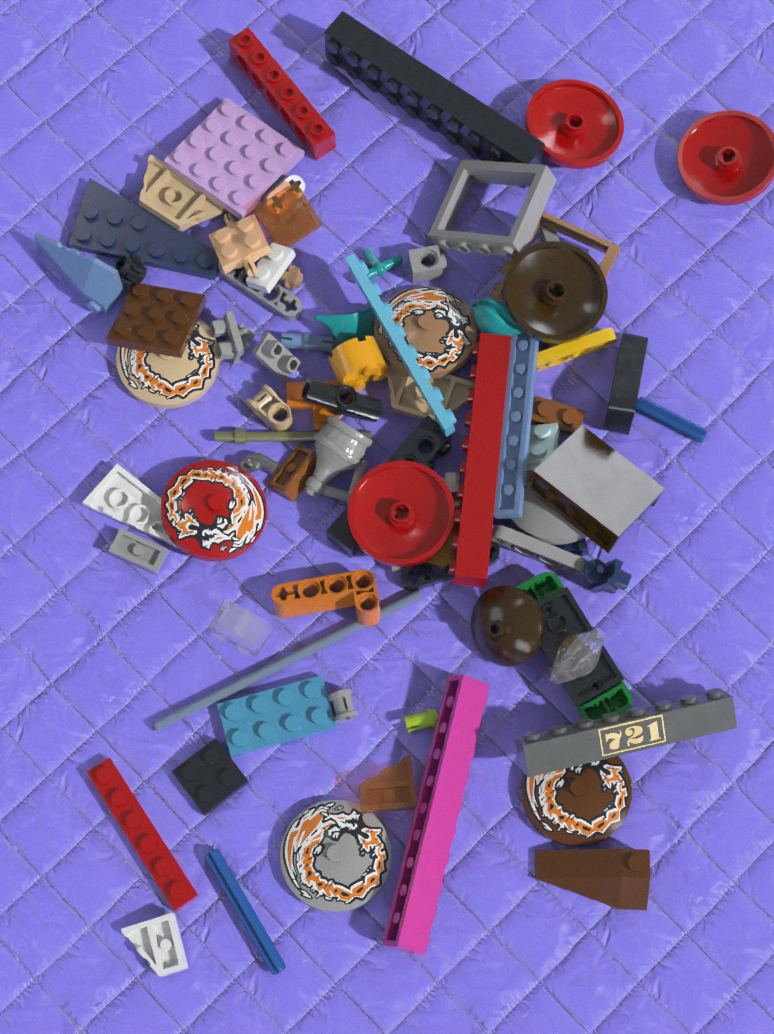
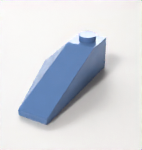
M36 233L34 238L38 248L86 302V306L95 313L100 311L108 315L124 293L118 270L91 255L85 259L77 249L71 248L70 251H67L60 242Z

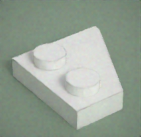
M169 913L121 929L123 935L129 938L139 954L150 963L151 968L159 977L189 969L175 913Z

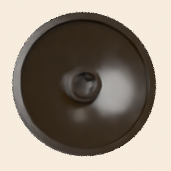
M547 241L525 249L515 258L504 280L503 295L510 317L523 332L537 340L559 344L580 339L597 325L607 305L608 290L606 279L600 266L588 253L569 243Z

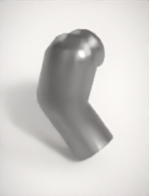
M255 453L244 457L240 461L239 466L248 473L264 469L275 475L280 464L262 453Z

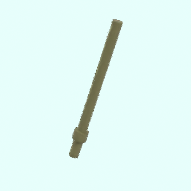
M246 429L214 431V442H235V444H246V442H315L313 436L319 431H246ZM359 431L371 439V431Z

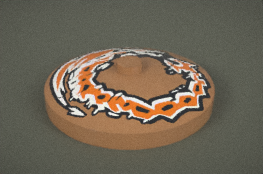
M421 286L403 290L387 300L394 313L391 318L395 324L400 322L406 333V336L403 337L407 345L413 344L419 356L416 358L419 366L425 365L431 379L444 377L457 371L471 357L473 342H476L477 325L472 311L461 298L441 288ZM376 317L374 337L377 340L386 364L400 374L411 377Z

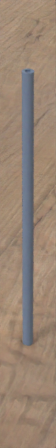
M419 589L381 607V619L423 599ZM357 619L154 721L153 724L158 732L367 626L361 625Z

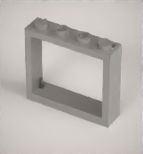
M462 159L428 236L435 245H438L439 249L445 252L452 250L464 254L472 252L485 256L492 254L502 255L506 258H509V256L517 257L528 248L557 179L547 165ZM473 182L530 187L509 236L452 231Z

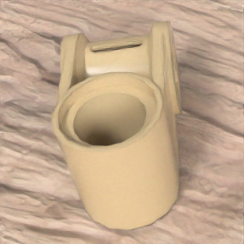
M267 384L262 386V390L255 397L246 400L249 409L273 431H290L293 427L291 409ZM279 415L286 416V419L283 421L274 420Z

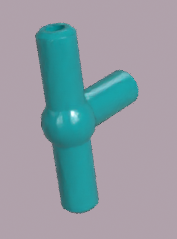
M366 248L363 251L364 257L371 265V268L368 269L370 273L367 274L369 280L376 276H383L386 271L403 263V259L399 254L380 262L371 248Z

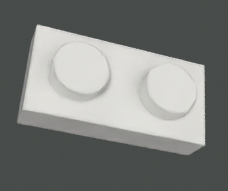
M274 242L269 246L272 252L263 256L257 263V274L255 275L252 270L253 276H248L246 279L249 287L268 294L296 256L293 249Z

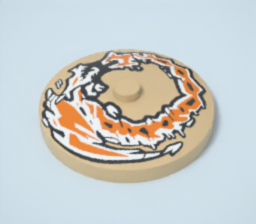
M198 319L182 358L118 347L116 363L119 376L128 392L146 405L162 409L183 407L202 397L214 383L220 366V359L218 358L216 348L217 341L216 338L212 337L210 328L201 319Z

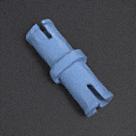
M282 332L281 344L286 349L304 350V353H309L310 351L332 353L334 336L311 335L310 332H305V335Z

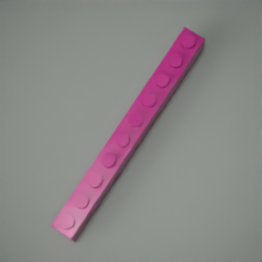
M464 674L452 675L447 678L382 942L383 946L408 954L425 956L426 948L430 942L429 935L436 916L439 894L443 888V877L450 858L449 852L452 839L456 833L457 818L462 808L465 785L469 779V768L475 754V743L482 724L481 718L484 706L488 700L489 685Z

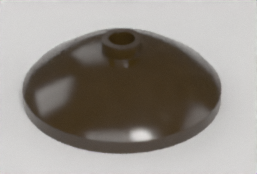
M510 585L496 586L484 592L473 607L470 621L472 637L478 650L489 661L500 666L511 667L527 662L536 654L543 639L544 623L537 603L527 592ZM496 624L499 626V632L496 630Z

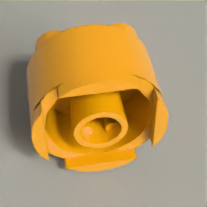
M365 336L366 340L360 342L357 338L350 339L332 350L333 356H328V360L339 386L349 385L356 392H360L366 388V384L382 380L388 376V366L377 340L373 336Z

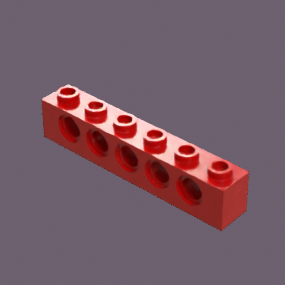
M247 27L230 38L228 41L232 58L315 161L335 149L334 131L251 29Z

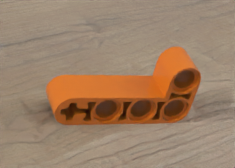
M356 570L276 585L271 591L274 612L281 618L355 606L356 616L361 625L373 626L381 619L375 577L368 570Z

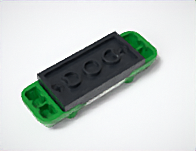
M552 572L540 573L517 586L535 600L541 611L544 634L539 649L581 718L595 720L603 718L604 714L610 712L625 713L632 704V695L623 681L624 677L568 587H564L557 575ZM573 635L577 637L568 647H564V644L561 646L564 641H567L568 637L569 640Z

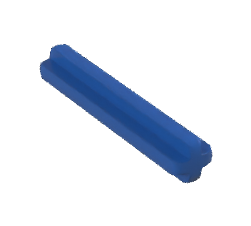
M643 396L637 400L636 411L699 443L704 441L708 433L706 428Z

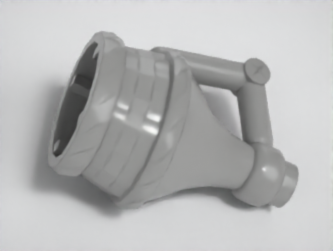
M330 415L327 419L328 423L313 436L317 456L316 468L313 476H309L304 491L316 499L319 495L324 494L331 498L349 502L355 485L365 474L367 462L363 457L366 448L372 445L373 440L335 416ZM355 468L349 491L326 485L339 473Z

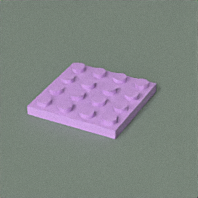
M226 98L164 159V166L241 220L262 201L265 194L293 169L304 157L305 151L235 102Z

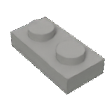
M122 528L119 529L108 550L109 554L156 575L169 553L167 548Z

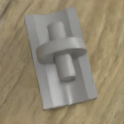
M233 311L225 312L222 319L214 320L210 325L213 338L225 336L226 342L217 344L218 358L231 359L233 364H240V357L245 353V349L251 347L250 341L255 338L254 330L245 328L244 323L237 325Z
M269 332L262 334L260 343L251 352L261 365L266 366L280 380H286L287 376L294 374L300 365V361Z

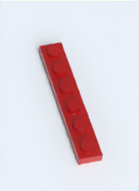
M107 758L86 773L173 910L176 912L199 897L111 758Z

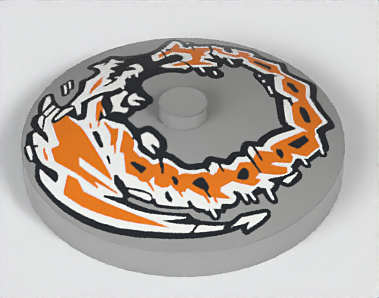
M345 800L322 801L303 810L288 826L280 850L281 869L291 891L306 905L328 913L349 912L367 904L384 886L391 867L390 841L385 828L378 818L361 805Z

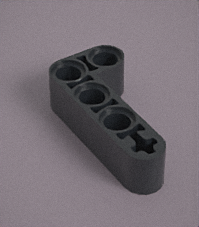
M624 332L622 334L603 430L629 435L638 399L648 337Z

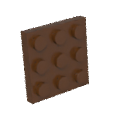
M133 282L107 336L108 345L182 358L205 306V295Z

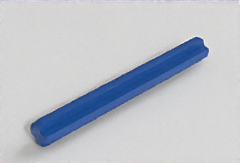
M219 849L210 851L205 855V859L272 975L281 973L285 970L286 964Z

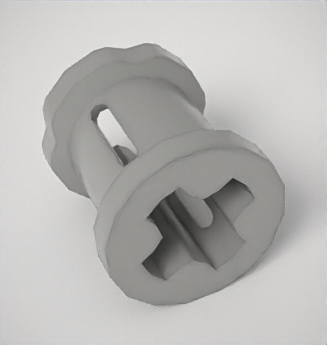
M352 689L336 691L328 696L329 701H332L336 712L334 719L336 723L347 722L359 716L358 711L354 710L352 703Z

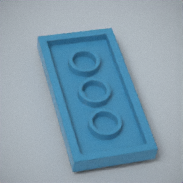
M322 675L217 704L231 758L337 729Z

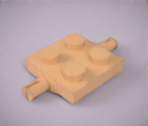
M227 213L230 220L226 214L223 217L227 226L209 234L225 274L237 268L245 267L248 276H253L251 269L256 275L258 269L254 262L272 252L255 214H252L236 222L234 215Z

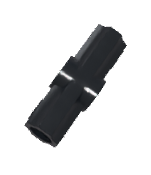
M308 378L302 389L301 397L303 401L328 408L334 415L347 414L374 423L378 420L382 411L380 399L357 393L349 385L338 387Z

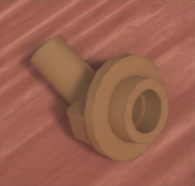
M288 266L287 271L279 279L284 280L282 287L293 291L295 287L299 288L303 279V273H300V267Z

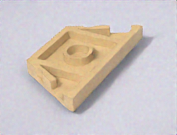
M153 155L148 157V166L144 175L139 206L178 231L227 212L225 208L166 168L164 162Z
M388 366L387 381L391 410L422 421L428 415L437 422L412 377L400 374ZM450 374L428 380L432 388L437 386L444 398L441 403L445 410L450 408L453 414L467 403L468 389L473 388L474 385L472 381Z

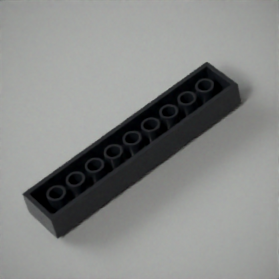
M344 11L324 31L326 58L330 64L344 69L351 78L359 79L372 92H378L386 97L387 101L392 105L400 106L410 117L418 118L431 131L439 132L445 136L451 144L459 145L472 158H478L481 161L542 165L545 148L544 142Z

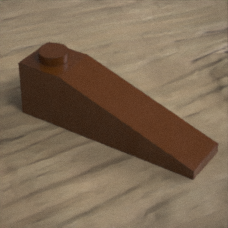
M535 850V879L585 896V898L596 900L618 910L646 911L650 885V850Z

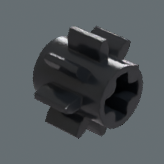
M134 253L130 257L123 255L115 265L121 283L130 287L132 282L141 283L147 273V269L144 267L146 263Z

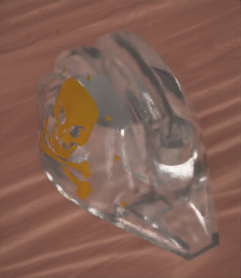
M598 628L575 634L563 641L557 651L550 679L557 685L590 673L599 661L606 634Z

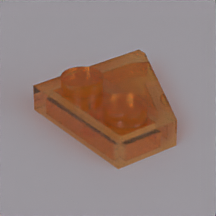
M411 755L402 758V761L390 768H385L377 776L370 777L359 784L361 814L415 810L417 799Z

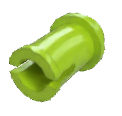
M429 707L427 708L428 711L404 716L408 733L431 726L434 729L438 719L436 709L430 710Z

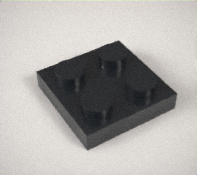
M216 738L172 770L174 776L204 816L249 783Z

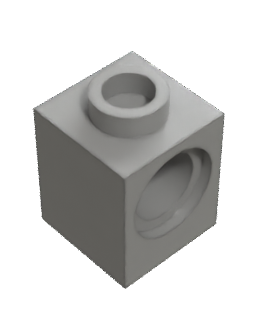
M438 245L408 250V264L412 283L442 279L443 269L447 268L445 254H440ZM425 261H430L433 263V265L427 267L424 266L422 263Z

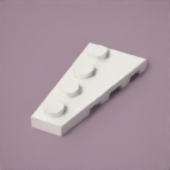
M118 464L114 466L82 502L84 506L176 547L167 536L162 525L160 513L162 499Z

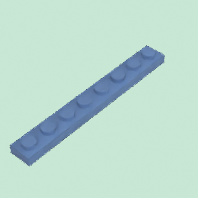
M525 332L511 336L494 517L496 519L522 518L539 340Z

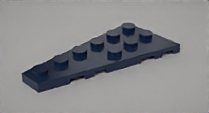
M89 178L68 244L70 249L74 248L79 251L119 259L123 255L130 257L134 253L142 258L146 266L216 281L219 271V259L215 250L186 233L178 231L155 215Z

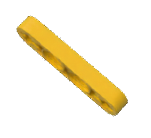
M613 328L602 329L575 341L563 343L538 352L536 372L617 342V337Z

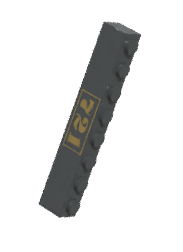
M713 688L707 690L706 694L698 696L687 694L681 696L680 700L672 702L669 700L657 701L654 703L655 706L651 707L636 706L630 708L629 712L621 714L610 712L604 714L603 718L595 720L584 718L576 721V724L569 726L559 724L551 726L550 730L543 732L536 730L525 732L522 737L515 738L520 770L527 777H532L737 728L733 696L720 688Z

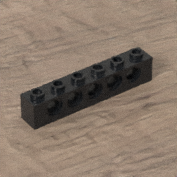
M427 415L387 462L412 461L433 470L436 465L434 462L439 456L444 457L450 451L452 435L446 437L439 424ZM429 446L432 450L429 453H421L418 448ZM347 506L326 530V536L329 541L351 558L356 552L360 554L362 550L351 534Z

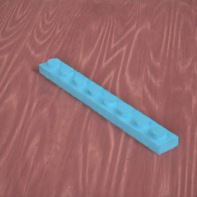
M353 253L345 258L350 273L445 436L455 433L454 423L457 422L450 408L445 410L441 401L444 398L437 386L432 388L428 381L431 379L427 368L425 365L419 366L416 360L419 357L412 343L407 345L403 338L406 336L402 325L400 322L394 323L391 318L394 315L393 310L387 301L384 303L381 301L379 295L382 292L375 280L370 282L367 274L370 272L363 259L358 261Z

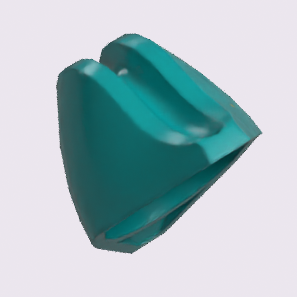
M484 297L479 302L475 301L470 305L476 325L481 333L513 336L523 332L510 317L504 303L496 299Z
M371 308L346 314L314 316V319L323 323L329 329L331 335L334 336V339L340 343L353 338H357L360 342L364 340L367 334L374 333L373 317L375 314Z

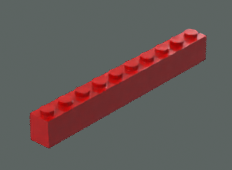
M480 332L479 341L473 342L472 357H476V365H471L469 380H473L474 385L473 388L468 389L467 404H471V412L466 411L464 427L469 428L468 436H463L462 451H466V460L461 459L459 475L464 476L463 484H458L456 499L461 500L460 509H455L454 524L459 526L458 533H453L451 549H455L456 554L455 558H450L448 574L453 575L452 584L485 588L487 582L511 336Z

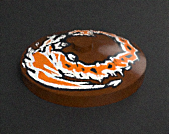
M616 756L532 777H527L523 774L521 799L528 819L543 836L564 846L585 847L607 839L620 827L630 808L632 785L626 766L621 758Z

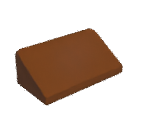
M298 444L268 482V486L294 502L306 487L305 483L309 476H313L316 468V452Z

